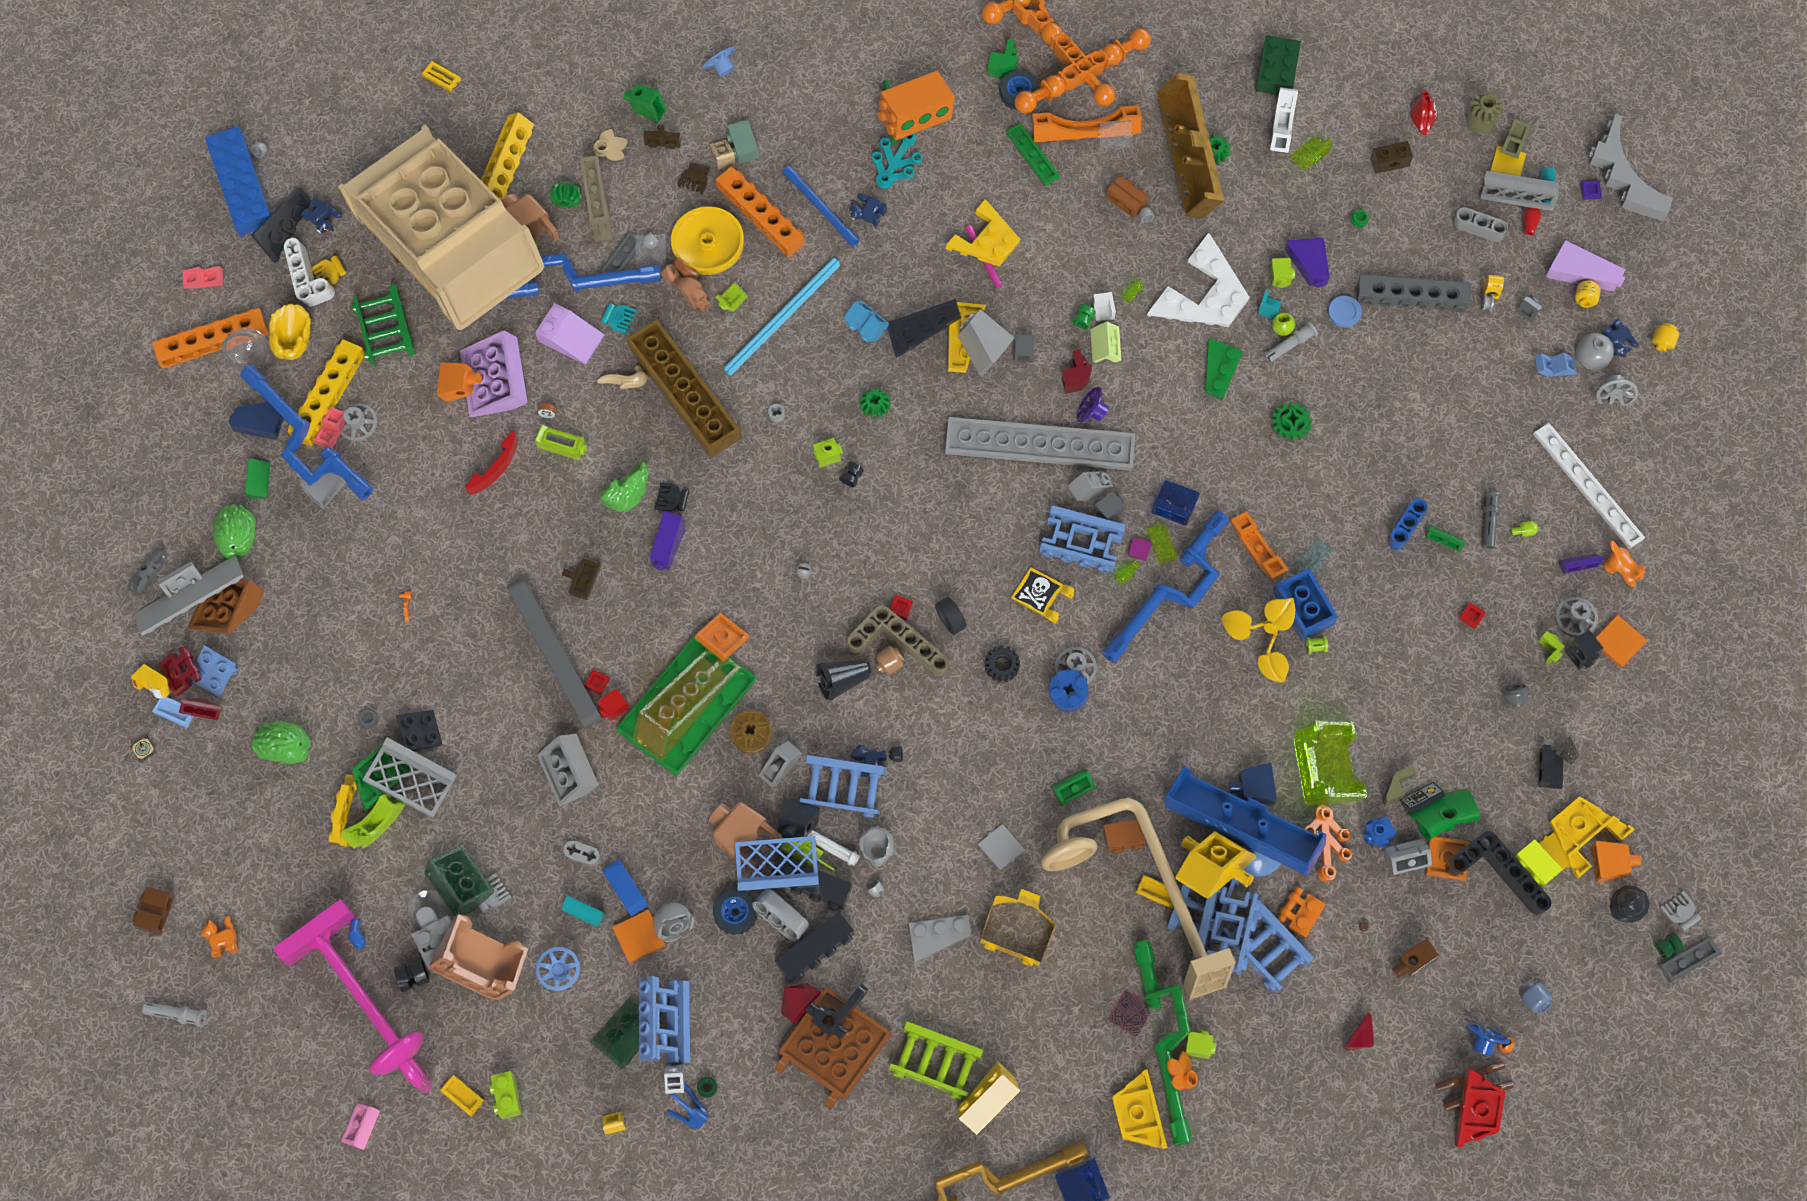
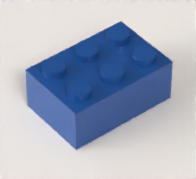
M1310 568L1276 584L1273 591L1276 599H1294L1295 618L1292 626L1301 641L1335 625L1338 615Z

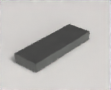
M629 231L599 274L624 271L644 244V239Z
M1709 936L1659 965V968L1668 982L1671 983L1719 956L1721 952Z

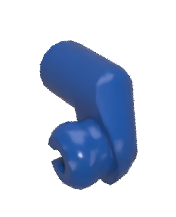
M353 919L350 923L348 939L357 950H361L365 947L366 940L359 931L361 922Z

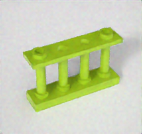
M906 1022L904 1033H907L908 1039L898 1065L890 1064L889 1070L892 1071V1075L901 1079L906 1076L948 1092L951 1098L959 1101L962 1098L966 1099L968 1092L963 1091L972 1063L976 1060H981L983 1050ZM918 1038L926 1040L927 1046L917 1073L905 1069L915 1040L918 1041ZM939 1045L945 1048L946 1054L937 1078L933 1080L924 1075L934 1048H937ZM958 1052L964 1055L965 1061L956 1086L952 1087L944 1084V1080L952 1058Z

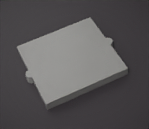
M1003 824L992 833L989 832L988 836L978 843V846L999 870H1002L1010 862L1013 863L1015 858L1025 851Z

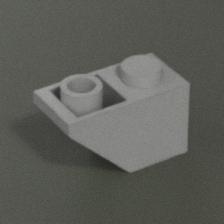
M1104 471L1084 472L1068 485L1077 501H1087L1114 487L1110 477Z

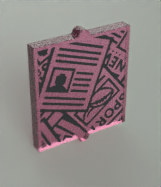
M1125 990L1108 1021L1120 1027L1121 1031L1125 1030L1138 1037L1153 1010H1148L1147 1002L1143 1001L1142 997H1136Z

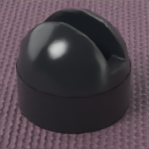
M902 746L892 747L889 750L891 754L888 756L889 759L894 762H902Z

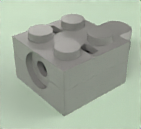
M423 907L416 913V919L421 930L411 935L428 970L434 973L429 968L431 960L452 920L449 916L439 920L433 909Z

